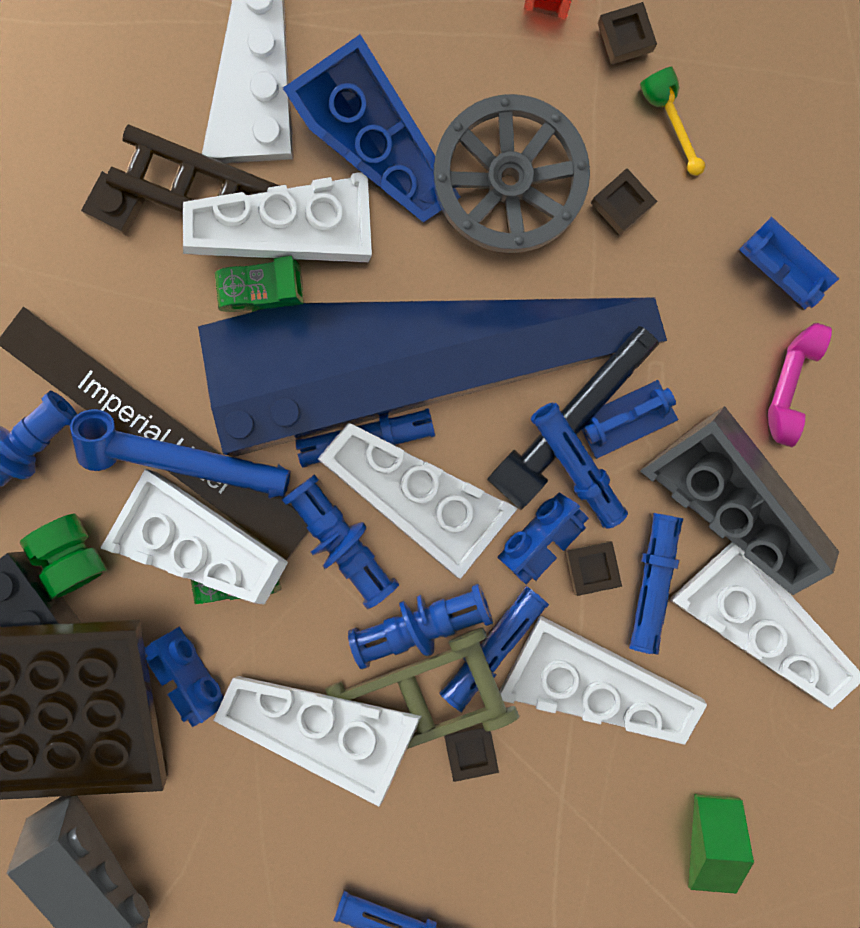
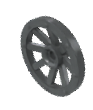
M504 94L489 97L466 108L445 130L435 156L433 173L435 193L447 220L454 229L472 243L488 250L504 253L534 250L555 240L571 225L584 204L589 187L590 164L588 153L576 127L562 112L552 105L525 95ZM513 116L527 118L542 125L522 153L514 152ZM498 117L500 155L497 157L471 131L482 122ZM555 135L564 147L569 161L533 168L532 162L551 137ZM461 143L488 173L450 171L451 160L458 144ZM506 175L512 176L516 180V184L507 185L502 181V177ZM571 177V188L564 206L531 186ZM453 188L489 189V193L467 214L458 202ZM520 200L526 201L552 219L541 227L525 232ZM500 201L505 203L510 233L495 231L480 224Z

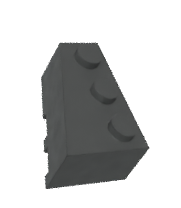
M78 796L59 797L26 818L6 874L54 928H147L150 911L145 899L136 892Z

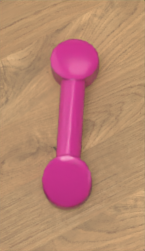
M813 323L802 331L787 348V354L775 394L768 410L770 432L778 444L792 448L797 444L805 426V414L790 409L805 358L817 362L824 356L832 336V329L829 326Z

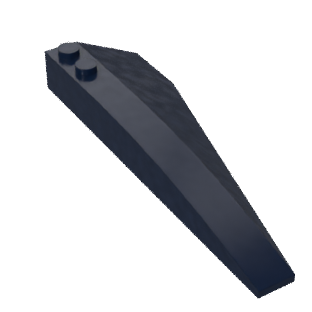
M655 297L303 303V305L262 309L198 326L211 410L222 452L231 457L341 429L348 423L356 425L378 419L382 415L401 413L607 358L616 353L618 348L638 326L648 330L659 343L667 341Z

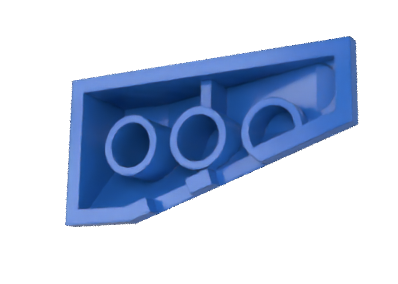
M361 34L283 87V90L310 131L418 219L425 222L441 211L434 187L435 154ZM453 188L454 194L458 200L461 197L458 194L457 190Z

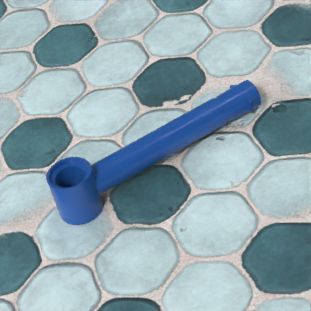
M91 409L77 414L70 424L77 461L87 470H105L114 465L117 460L245 489L250 488L254 491L267 493L269 498L276 496L285 497L288 489L291 471L283 468L280 464L274 467L253 463L252 461L119 432L115 430L114 420L111 415L102 410Z

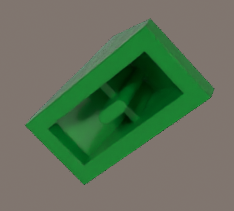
M695 794L688 887L690 890L737 894L754 864L743 800L733 797Z

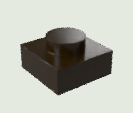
M643 2L600 15L597 24L611 65L654 51L657 41Z
M628 168L601 190L591 201V204L620 236L657 203V200Z
M102 171L81 211L86 216L126 236L145 199L106 184L107 173Z
M613 541L565 550L574 595L580 596L622 587Z
M482 724L470 726L444 736L453 782L499 773L491 731H485Z

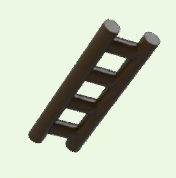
M129 124L126 126L122 138L123 142L135 146L128 168L125 172L111 167L106 177V184L181 214H183V202L195 200L187 196L197 172L223 182L218 196L239 193L240 189L251 194L267 192L269 187L280 186ZM153 154L179 164L170 189L144 179Z

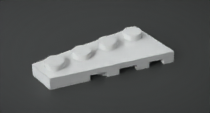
M232 0L202 151L203 155L223 163L293 159L290 99L283 90V87L289 84L284 0Z
M362 172L352 173L351 178L332 181L331 177L312 180L311 185L293 188L281 185L269 187L267 192L245 195L244 192L183 202V254L258 258L293 256L294 259L369 262L372 256L368 177Z
M348 423L318 458L322 464L459 579L462 578L518 509L444 472L442 469L404 452V450L351 423Z
M148 469L144 470L101 546L103 550L121 554L134 561L152 565L176 576L197 581L207 587L257 604H265L288 564L279 555L159 473Z
M733 542L668 599L830 709H833L860 684V671L792 595L744 556L745 551Z
M541 615L538 617L499 691L505 702L514 704V701L534 705L538 710L572 714L582 717L584 721L597 724L605 722L625 727L626 731L684 745L707 707V703L703 698Z
M237 676L232 679L213 721L353 794L380 806L422 716Z

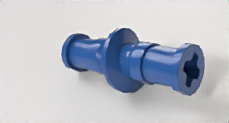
M50 390L41 398L43 402L27 417L18 422L11 431L0 426V487L5 486L13 477L22 480L29 479L36 470V458L34 455L43 451L50 444L51 439L66 425L70 426L71 421L77 415L74 408L56 392Z
M314 474L286 495L282 501L285 505L290 503L308 525L306 527L308 531L321 542L311 551V554L316 555L325 551L329 552V556L323 564L324 570L336 562L340 572L346 579H350L365 600L362 604L366 609H370L388 597L399 586V583L395 578L389 579L374 559L375 555L359 540L366 530L364 522L348 526L341 511L336 505L333 506L317 486L316 482L319 479Z
M476 584L472 586L471 592L448 600L445 598L438 600L429 607H427L423 596L419 595L417 596V611L414 612L402 601L399 603L402 616H393L385 619L381 624L361 631L358 628L350 629L348 631V640L354 660L358 667L363 670L370 666L371 661L391 654L398 655L407 652L414 646H417L423 655L430 656L434 654L435 639L450 637L457 634L459 630L482 622L485 626L493 624V620L481 586ZM474 605L477 606L476 610L456 617L453 616L454 612ZM384 637L387 638L385 642L366 647V644Z

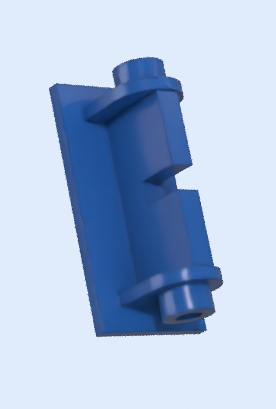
M772 216L739 249L804 309L807 307L813 308L825 296L824 292L839 280L835 273Z
M656 380L605 404L582 429L595 459L678 421L672 406L676 405L675 397L669 388L663 390L659 380Z
M558 492L554 498L545 501L539 507L536 517L522 531L510 537L505 544L504 550L497 558L526 585L531 579L537 581L544 571L557 559L547 546L553 541L564 551L586 529L583 524L589 518L579 509V504Z
M180 626L145 647V653L148 656L147 663L160 684L163 686L171 680H174L177 688L167 695L182 717L181 720L183 722L188 720L190 725L194 727L218 711L224 698L220 687L209 674L197 655L194 645L187 639Z

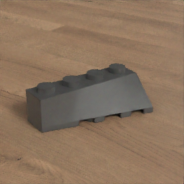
M725 406L686 432L640 470L651 481L656 479L673 493L671 497L683 507L687 508L689 506L710 523L709 528L722 539L726 536L745 551L744 556L791 595L834 573L839 550Z

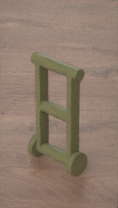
M483 627L468 631L449 641L451 649L347 689L344 688L342 681L325 688L328 696L351 700L398 683L410 714L422 716L416 728L417 732H414L407 749L482 723L485 731L497 730L513 723L520 717L515 706L506 707L479 643L487 637ZM465 657L485 707L435 725L415 676Z

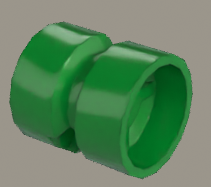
M74 513L55 519L32 531L20 540V545L31 565L42 566L43 571L39 579L51 600L63 597L107 572V568L96 548L85 546L84 543L89 535L77 514Z

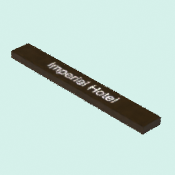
M23 307L0 336V346L83 409H97L110 414L114 420L116 431L223 455L31 310ZM168 471L285 560L290 559L309 533L306 528L308 525L294 507L290 504L285 505L280 496L269 498L267 493L254 491L250 488L245 489Z

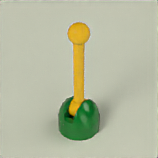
M672 66L664 68L644 79L639 85L644 97L650 104L656 107H665L689 161L687 170L691 175L698 176L704 172L705 162L696 156L673 104L680 89L677 75Z

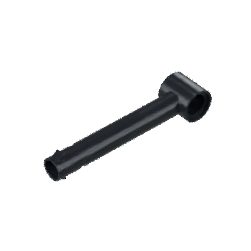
M638 326L618 348L616 353L606 361L561 411L576 435L659 345L658 340L645 328ZM540 434L522 455L514 449L487 480L515 506L522 510L548 482V479L542 473L554 461L556 456L542 434Z

